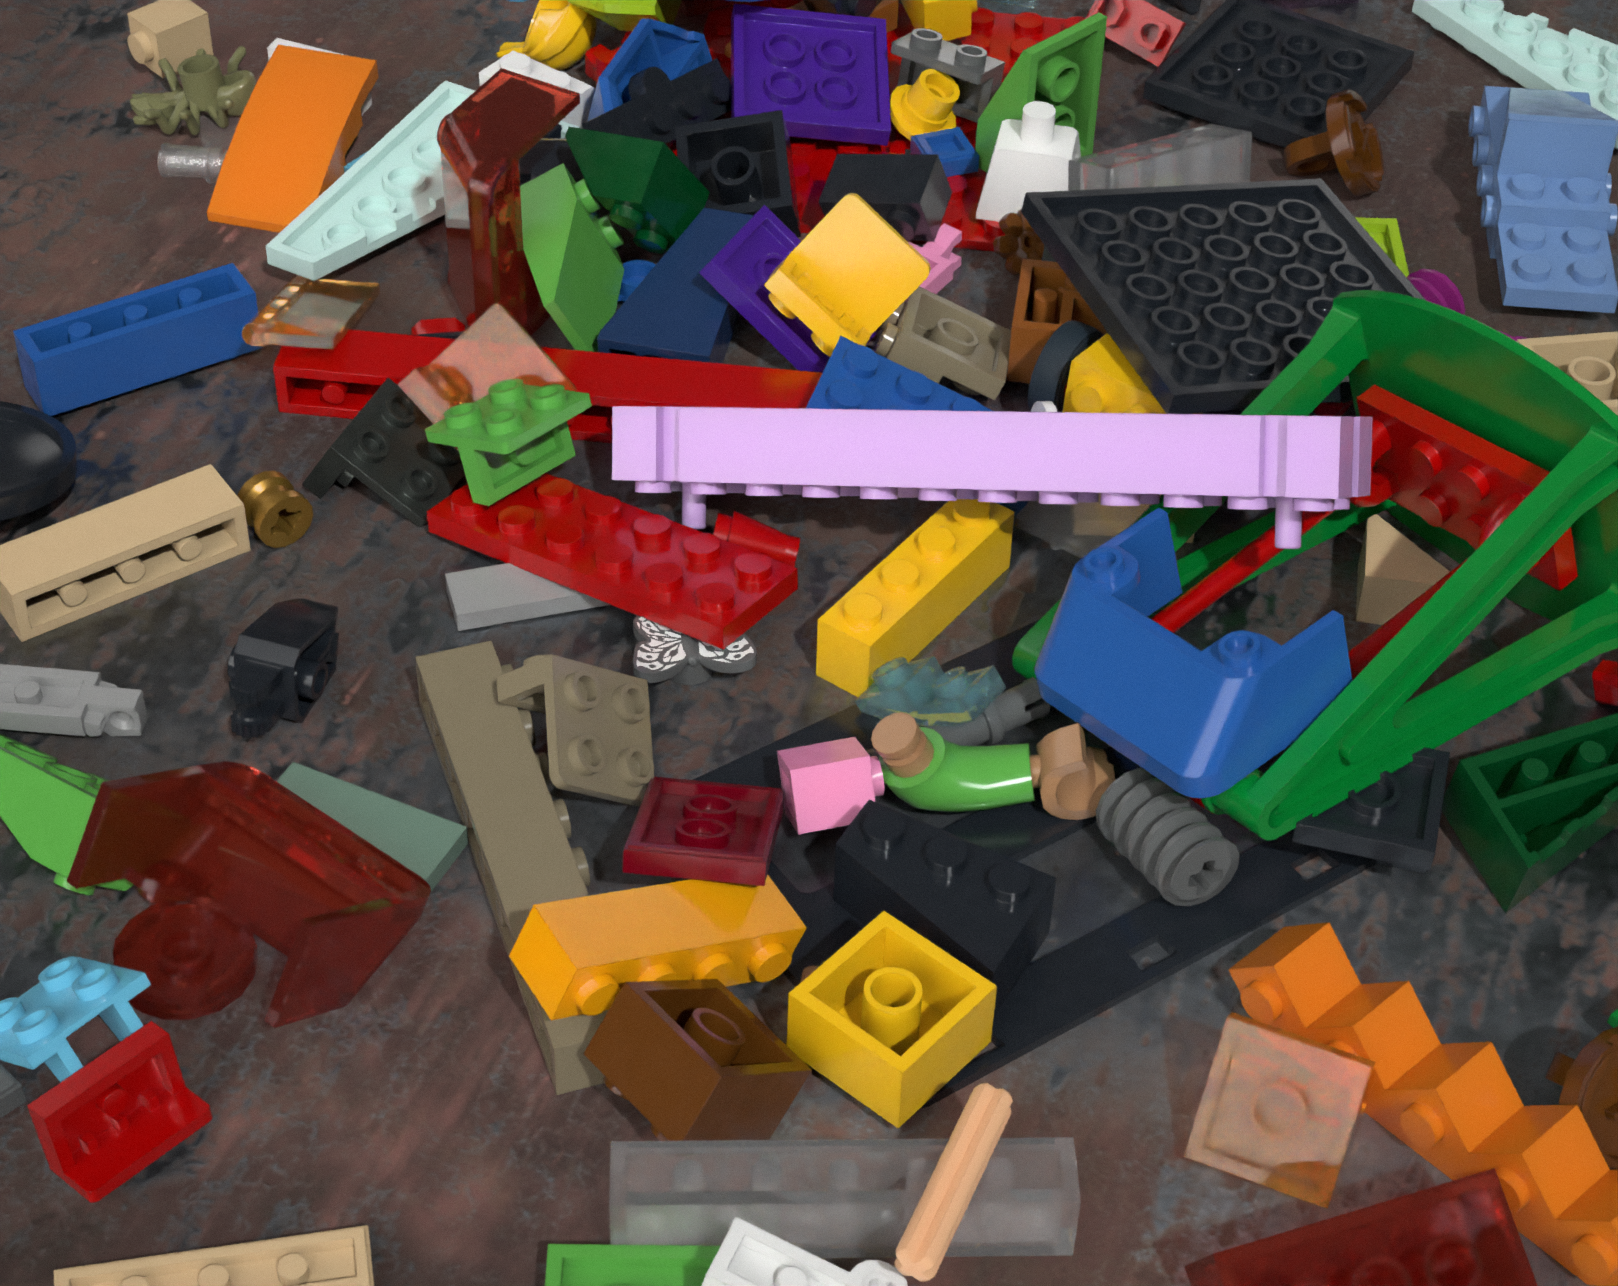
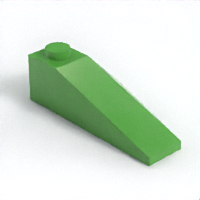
M0 734V817L31 859L56 872L53 880L55 884L85 895H94L97 886L126 891L200 838L205 824L145 795L137 794L135 798L127 793L109 787L110 780L93 773H85L59 764L56 757Z

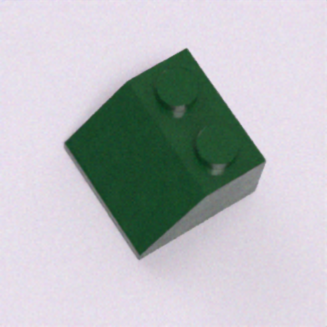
M568 127L565 138L592 195L610 212L609 218L616 224L625 227L634 236L633 242L640 248L658 254L664 253L666 248L670 249L703 210L710 192L664 142Z

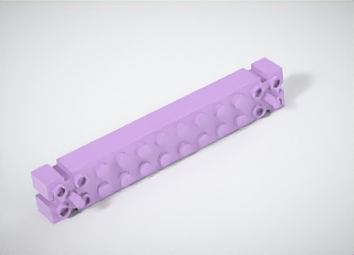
M613 406L612 480L635 481V492L672 493V491H682V525L693 529H704L706 527V494L745 493L747 496L802 494V497L814 498L860 496V499L918 498V500L924 501L978 499V502L1013 503L1017 501H1038L1039 491L1040 504L1098 502V494L1101 493V505L1105 506L1160 504V494H1164L1163 507L1174 508L1222 506V496H1228L1227 509L1265 510L1276 508L1275 547L1279 549H1299L1301 547L1302 511L1350 509V498L1370 496L1373 417Z

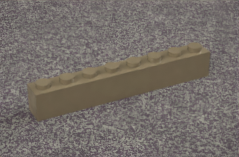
M492 641L416 656L419 703L462 825L467 827L469 846L556 1095L603 1084L604 1075L583 1053L609 1010L593 1016L583 1014L550 1020L509 957L534 904L589 896L586 887L590 886V874L584 851L581 846L571 848L568 842L572 832L565 802L562 798L552 800L550 792L553 791V783L549 775L548 758L545 752L535 754L532 746L536 745V736L531 714L527 709H517L515 706L498 702L497 677L512 671L513 668L511 664H500Z

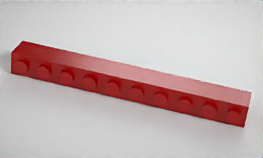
M290 324L288 329L298 324ZM304 325L298 333L295 332L301 326H296L286 333L273 365L279 412L354 419L387 378H390L441 420L444 419V412L447 409L459 404L473 403L489 394L488 388L499 381L521 379L526 385L540 387L560 384L568 391L589 393L592 407L567 421L571 439L612 443L613 406L806 408L822 375L821 372Z

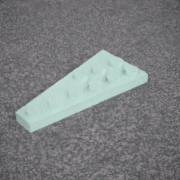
M445 80L266 245L267 263L315 281L507 183L509 154L492 168H489L451 151L448 147L447 131L491 99L492 96ZM556 118L553 119V121L562 125L561 138H565L568 127L581 128Z

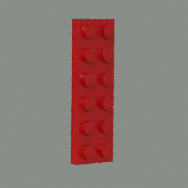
M547 473L490 506L473 503L467 483L427 511L430 533L505 563H510L520 569L723 650L798 589V568L772 559L764 553L748 550L719 539L716 535L703 533L669 520L663 515L650 513L621 502L615 497L605 496L576 485L565 478H558Z

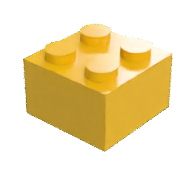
M883 911L788 993L787 1046L803 1062L896 1128H899L991 1042L997 986Z

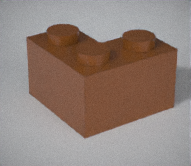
M1022 259L1011 328L1007 381L1030 384L1035 364L1045 344L1052 334L1067 321H1079L1096 328L1103 335L1108 333L1057 262Z

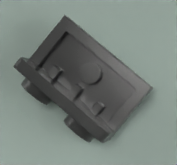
M924 28L914 29L911 33L893 41L891 46V53L902 57L897 86L904 84L913 85L920 74L926 69H935L946 73L956 81L960 90V96L952 108L953 113L976 123L1001 85L1005 66L1004 61L987 56V51L979 46L968 44L956 45L945 41L937 31Z

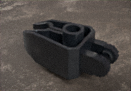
M304 598L278 602L239 634L237 644L231 651L227 668L228 676L231 679L229 681L230 698H233L234 702H236V710H233L231 715L232 732H236V736L240 735L242 738L248 737L249 739L252 737L258 738L261 735L265 736V733L269 732V728H273L280 718L299 723L304 722L336 671L339 633L335 632L338 618L337 606Z

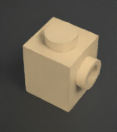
M158 0L127 13L131 34L128 36V46L132 56L138 63L144 64L162 78L166 76L158 65V61L163 58L168 60L177 75L179 74L177 70L179 64L187 58L196 56L198 49L203 48L206 54L213 55L208 13L191 0Z

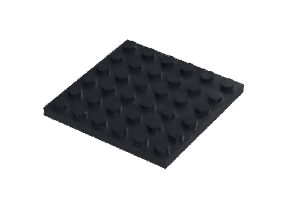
M1322 179L1027 192L1021 209L1025 219L1166 414H1193L1226 410L1244 411L1310 343L1332 309L1333 299L1342 292L1379 290L1425 300ZM1348 375L1321 403H1347L1353 400Z

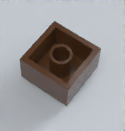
M718 979L625 982L583 1053L604 1075L603 1080L606 1086L619 1097L629 1100L651 1123L650 1129L661 1142L677 1150L770 1140L812 1071Z

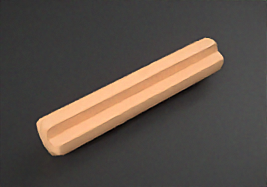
M981 1083L973 1089L895 1250L897 1257L895 1267L902 1275L913 1276L920 1282H927L935 1277L1010 1118V1106L1013 1100L1007 1090L996 1089L989 1083Z

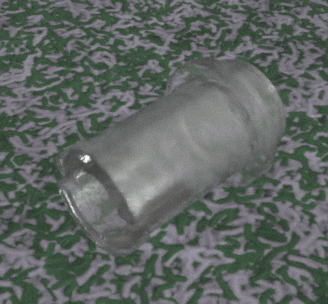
M209 141L205 146L163 143L161 145L162 150L158 152L159 173L164 178H204L208 184H215L228 149L220 147L215 141Z

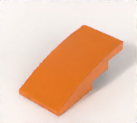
M278 45L260 75L239 119L207 209L208 221L280 233L344 174V166L346 165L345 155L363 126L361 107L379 78L377 60Z

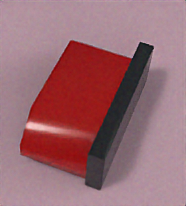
M455 317L422 319L411 328L412 335L467 340L465 324Z

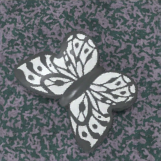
M637 616L633 619L634 636L639 641L634 648L633 672L635 677L645 679L648 683L662 682L670 679L681 685H697L707 681L714 671L742 673L752 669L757 663L756 646L746 633L742 634L723 650L643 617Z

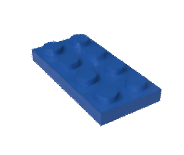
M840 336L806 408L994 411L972 398L965 397L928 379L925 375L912 371L875 353L872 349L859 345L843 336ZM1028 501L997 504L1015 512L1013 524L1015 528L1024 513Z

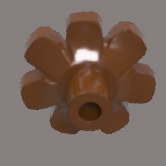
M1021 209L1018 210L1017 214L1009 213L1004 215L999 221V226L1005 236L995 238L993 248L996 254L1007 259L1005 263L1006 270L1013 275H1017L1021 272L1022 259L1042 260L1045 245L1025 219Z

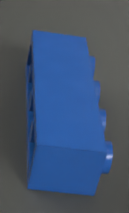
M233 263L13 331L24 387L39 410L50 416L68 413L76 410L78 407L115 395H124L134 389L168 378L180 377L187 372L221 361L232 360L242 354L263 348L256 293Z

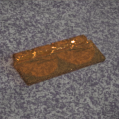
M296 275L243 327L242 338L247 344L252 346L265 347L267 344L334 349L380 295V284L326 279L313 281Z

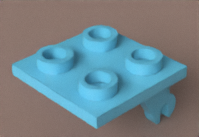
M77 956L66 957L52 963L39 974L38 980L40 982L18 998L11 997L0 1001V1060L31 1070L45 1063L56 1078L62 1082L84 1067L69 1045L66 1037L98 1014L120 1042L144 1026L128 1001L151 985L148 977L144 972Z

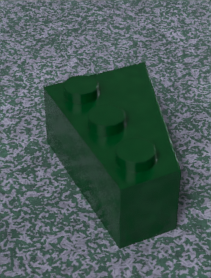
M1618 713L1459 761L1444 794L1442 812L1505 913L1618 826Z

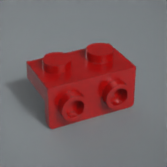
M150 1021L27 1105L50 1170L91 1203L98 1202L213 1119L209 1104L186 1087L169 1033L153 1021Z

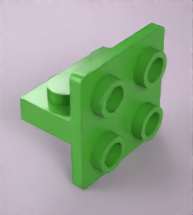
M507 379L491 385L488 388L489 394L473 403L459 404L447 409L444 412V419L426 428L425 433L430 443L458 447L473 503L490 506L576 456L567 421L592 407L589 393L568 391L560 384L540 387L526 385L521 379Z

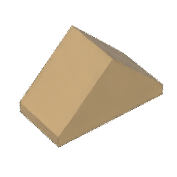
M1377 514L1367 518L1358 563L1356 622L1383 625L1450 571Z

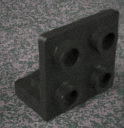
M387 378L330 446L302 485L321 499L336 480L346 488L351 480L356 477L414 524L423 527L428 522L427 511L449 495L465 472L458 447L430 443L427 440L425 429L441 421V419L390 378Z

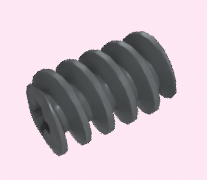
M1137 768L1126 772L1113 781L1102 794L1096 808V824L1107 840L1114 844L1120 854L1128 858L1135 869L1142 872L1149 884L1156 887L1165 900L1176 906L1200 904L1220 893L1232 880L1238 868L1240 857L1236 845L1223 837L1221 830L1209 823L1206 816L1201 811L1195 809L1187 797L1178 793L1158 778H1154L1148 771Z

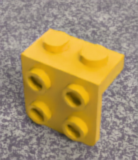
M849 193L829 211L774 269L764 286L771 292L769 299L772 304L790 319H794L797 316L813 331L811 338L816 346L827 356L831 357L840 336L859 345L866 346L869 338L879 326L926 280L931 267L929 262L858 194Z

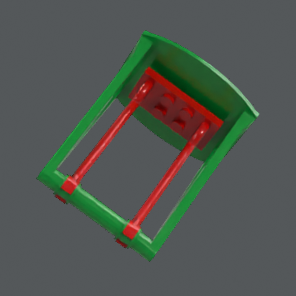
M1355 290L1340 293L1333 299L1332 309L1310 343L1240 414L1308 416L1348 375L1356 416L1373 417L1370 496L1350 498V509L1302 511L1301 547L1299 549H1279L1275 547L1276 511L1177 560L1182 594L1148 616L1161 626L1175 633L1233 588L1384 510H1387L1396 519L1459 563L1447 575L1348 651L1352 682L1265 773L1256 769L1228 790L1216 796L1207 798L1190 797L1191 800L1210 813L1217 815L1227 814L1267 841L1275 840L1296 828V823L1308 815L1312 814V817H1315L1347 799L1349 791L1354 789L1358 793L1379 781L1380 773L1384 771L1393 773L1413 761L1412 754L1424 747L1435 749L1594 657L1618 648V416L1585 387L1534 351L1471 317L1423 299L1379 290ZM1164 494L1160 496V504H1152L1137 521L1157 508L1166 511L1176 553L1220 506H1203V508L1163 507ZM1222 496V504L1228 499V496ZM1504 597L1540 616L1552 620L1543 627L1406 702ZM1060 600L1021 638L1014 649L1012 657L1013 667L1018 674L1026 679H1036L1035 664Z

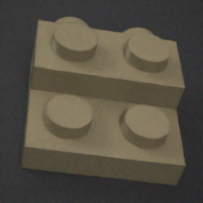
M920 286L880 326V329L883 331L874 352L912 371L919 372L938 384L944 376L951 379L953 384L960 390L971 395L982 394L992 400L997 398L1005 384L1009 363L1011 330Z

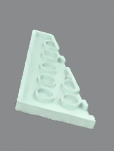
M1414 0L1413 13L1430 23L1434 29L1442 31L1464 46L1467 51L1476 54L1497 68L1501 74L1512 78L1526 89L1589 93L1593 108L1618 120V45L1575 28L1569 31V35L1547 27L1549 18L1533 12L1527 17L1506 12L1503 10L1504 3L1502 0ZM1617 134V138H1616V142H1615V146H1614V148H1616L1617 150H1618V134Z

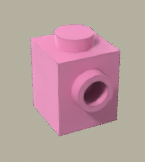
M856 737L777 751L782 790H784L785 814L798 835L850 825L869 799L875 802L876 796L884 795V778L877 756L870 757Z

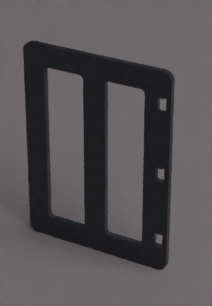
M1039 620L693 780L781 788L782 790L777 755L779 750L856 737L865 750L874 749L871 741L872 732L876 725L888 715L900 712L907 713L916 720L919 727H924L965 709L967 700L978 695L990 698L1023 683L1026 678L1018 674L1013 667L1012 657L1014 649L1021 638ZM1110 746L1104 749L1107 755V762L1114 765L1115 780L1126 772L1142 768ZM1290 746L1257 769L1265 773ZM1034 788L1035 801L979 810L941 830L1019 861L1095 823L1096 816L1081 820L1061 819L1053 816L1043 808L1040 788ZM1293 829L1275 840H1266L1241 853L1239 865L1232 880L1220 893L1206 902L1193 906H1176L1165 900L1162 896H1159L1031 963L993 1019L991 1041L998 1048L968 1063L921 1108L933 1105L1376 865L1377 859L1292 842ZM1317 856H1320L1329 866L1333 867L1307 882L1294 869ZM771 861L768 870L769 877L807 927L791 955L792 961L789 967L783 972L796 987L800 984L803 970L806 967L821 966L865 926L833 900L834 882L815 892L804 893L797 890ZM1156 942L1168 954H1171L1143 970L1137 966V963L1131 957V955Z

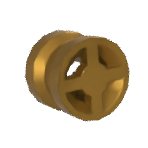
M263 471L256 474L245 482L238 492L237 496L244 503L247 525L254 527L258 537L270 547H286L295 543L306 533L311 525L313 518L312 505L300 492L294 490V486L282 473Z

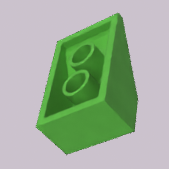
M1097 13L1023 50L977 121L975 150L979 155L978 168L987 173L1002 121L1006 119L1022 121L1023 107L1033 101H1043L1053 105L1056 110L1055 125L1073 127L1079 132L1081 159L1093 153L1107 16Z
M564 163L510 191L504 197L543 306L575 350L598 352L597 338L600 330L616 312L625 270L616 248L623 245L624 242L615 223L609 218V214L600 218L596 213L600 209L598 200L592 195L586 180L582 179L576 182Z

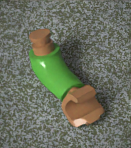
M903 712L893 713L884 717L874 728L871 737L872 745L879 754L884 783L898 798L917 809L964 812L999 808L1035 801L1034 788H1040L1043 808L1047 812L1061 819L1081 820L1096 816V808L1102 794L1115 781L1114 765L1107 762V755L1104 749L1086 747L1085 733L1079 723L1048 733L1036 744L1037 755H1031L1029 743L991 746L957 745L944 739L934 729L919 727L916 720L910 714Z

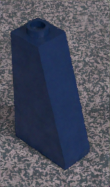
M703 208L600 330L597 338L598 352L723 363L740 313L699 272L754 215Z

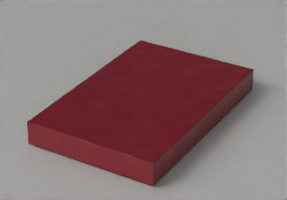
M654 776L650 780L624 847L622 873L765 886L783 814L784 790L773 787Z

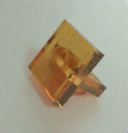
M1231 1012L1224 1024L1184 1157L1327 1209L1332 1202L1348 1148L1358 1134L1367 1107L1363 1100L1375 1061Z

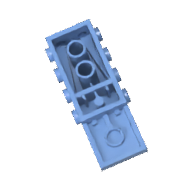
M1484 86L1480 106H1472L1468 133L1469 137L1474 139L1472 163L1473 166L1478 168L1476 193L1477 196L1482 198L1481 227H1486L1489 257L1497 261L1503 306L1615 313L1618 302V287L1608 236H1613L1615 233L1618 209L1616 204L1609 202L1612 178L1608 170L1618 134V120L1593 108L1589 93Z

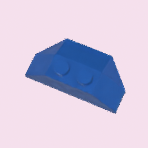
M651 18L641 19L599 76L588 121L630 101V78L649 67L660 68L671 81L712 61L704 34L687 31L678 26ZM676 139L666 145L671 148Z

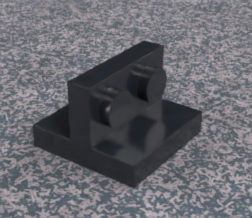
M1424 747L1412 754L1413 761L1393 773L1383 771L1380 773L1379 781L1358 793L1353 789L1348 792V798L1315 817H1312V814L1298 821L1293 831L1292 842L1377 859L1376 864L1424 874L1426 870L1431 871L1436 852L1450 752Z

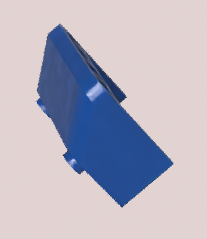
M1157 508L1112 539L1089 552L1075 564L1036 661L1034 671L1039 693L1047 703L1076 723H1079L1089 732L1178 793L1192 798H1207L1228 790L1294 743L1352 682L1343 615L1332 610L1282 646L1265 635L1240 630L1225 635L1201 651L1148 617L1182 594L1168 513L1161 508Z

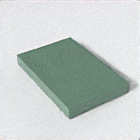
M292 762L219 849L221 865L225 868L399 935L469 842L468 830L464 825Z

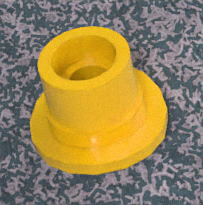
M926 69L920 74L913 85L904 84L897 86L890 95V118L899 133L911 141V136L956 128V116L952 111L960 96V90L956 81L946 73L935 69Z

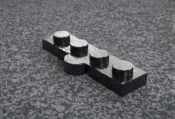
M718 59L703 64L671 81L660 68L649 67L630 78V101L583 123L582 126L583 129L660 141L667 144L676 139V126L712 121L731 111V83L724 74Z

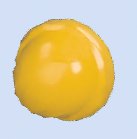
M539 0L525 41L505 42L500 46L499 52L495 54L497 58H501L514 50L558 71L569 68L580 61L586 51L592 47L597 32V19L595 16L569 3L568 0Z

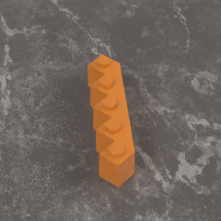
M1330 922L1285 926L1228 969L1240 992L1241 1003L1245 1011L1255 1021L1261 1033L1585 1284L1590 1286H1618V1170L1609 1169L1578 1105H1523L1492 1041L1441 1044L1410 981L1361 984Z

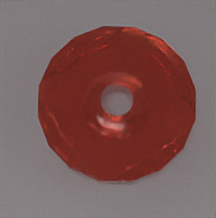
M188 897L189 904L171 906L170 900L153 904L131 918L115 939L113 965L144 972L151 985L128 1002L139 1012L163 1020H193L221 1011L241 997L256 975L258 949L248 919L231 904L209 897Z

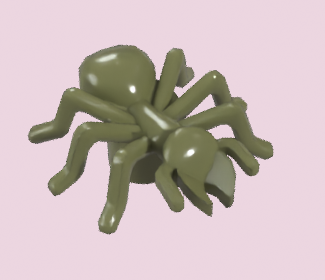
M244 46L237 48L229 59L226 75L222 74L217 57L206 54L203 48L198 49L196 56L185 59L177 68L183 89L168 60L165 58L159 60L158 65L164 72L172 92L132 94L130 104L132 110L138 115L133 117L134 123L137 125H153L157 123L165 134L172 135L182 119L185 120L189 132L192 135H198L200 132V112H208L222 129L228 127L229 117H241L256 85L254 73L249 70L238 71V66L246 55V48Z

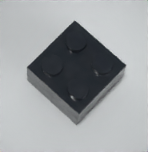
M782 110L675 127L677 157L710 192L704 208L755 215L766 205L797 237H801L791 142Z

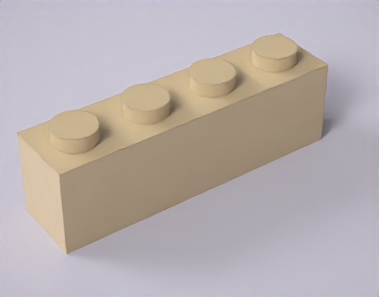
M209 464L1 544L0 612L20 641L23 642L251 551L244 503L215 468Z

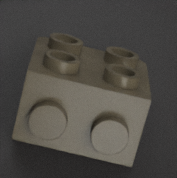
M553 654L529 657L523 661L522 667L497 677L499 703L546 714L549 775L555 787L637 807L641 806L650 780L654 778L647 680Z

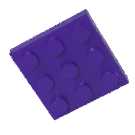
M734 4L731 16V118L782 110L787 131L791 137L887 146L891 133L886 19Z

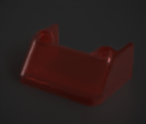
M503 68L498 70L464 100L451 114H447L442 119L437 131V143L441 151L449 258L447 279L451 287L452 296L476 341L523 345L550 317V314L543 306L523 249L519 159L580 104V93Z
M220 761L102 782L67 879L70 885L78 889L125 878L139 888L138 891L143 898L162 906H174L179 901H189L202 897L288 956L264 1019L265 1022L274 1028L346 1007L419 921L431 893L429 884L421 876L268 775L253 767L230 761Z

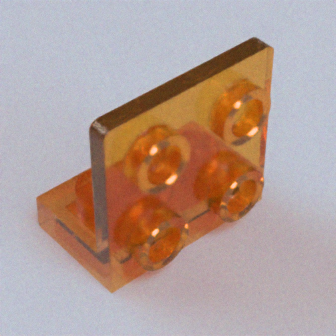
M502 304L492 305L428 366L415 368L398 384L433 424L444 419V412L447 409L463 403H473L488 395V388L491 385L507 379H521L526 385L540 387L560 384L564 386L565 390L577 391L572 381Z

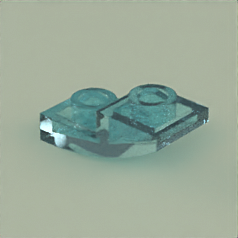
M935 656L909 663L905 657H899L885 663L873 672L871 677L874 683L855 700V703L861 712L880 719L893 713L903 712L910 714L919 726L958 725L973 722L998 697L1006 686L995 666L967 672L964 667H957L944 673Z

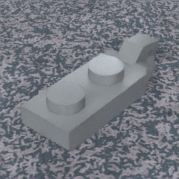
M0 664V729L86 736L87 734L90 737L100 736L103 731L111 737L141 736L148 719V713L141 689L118 688L115 684L102 681L100 672Z

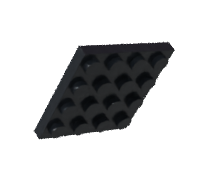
M1226 0L1145 81L1143 99L1161 104L1170 111H1181L1207 120L1213 126L1227 127L1250 135L1259 142L1273 143L1285 148L1292 142L1327 131V100L1335 93L1348 89L1358 93L1368 107L1366 108L1367 111L1360 113L1365 122L1411 70L1415 51L1260 0Z

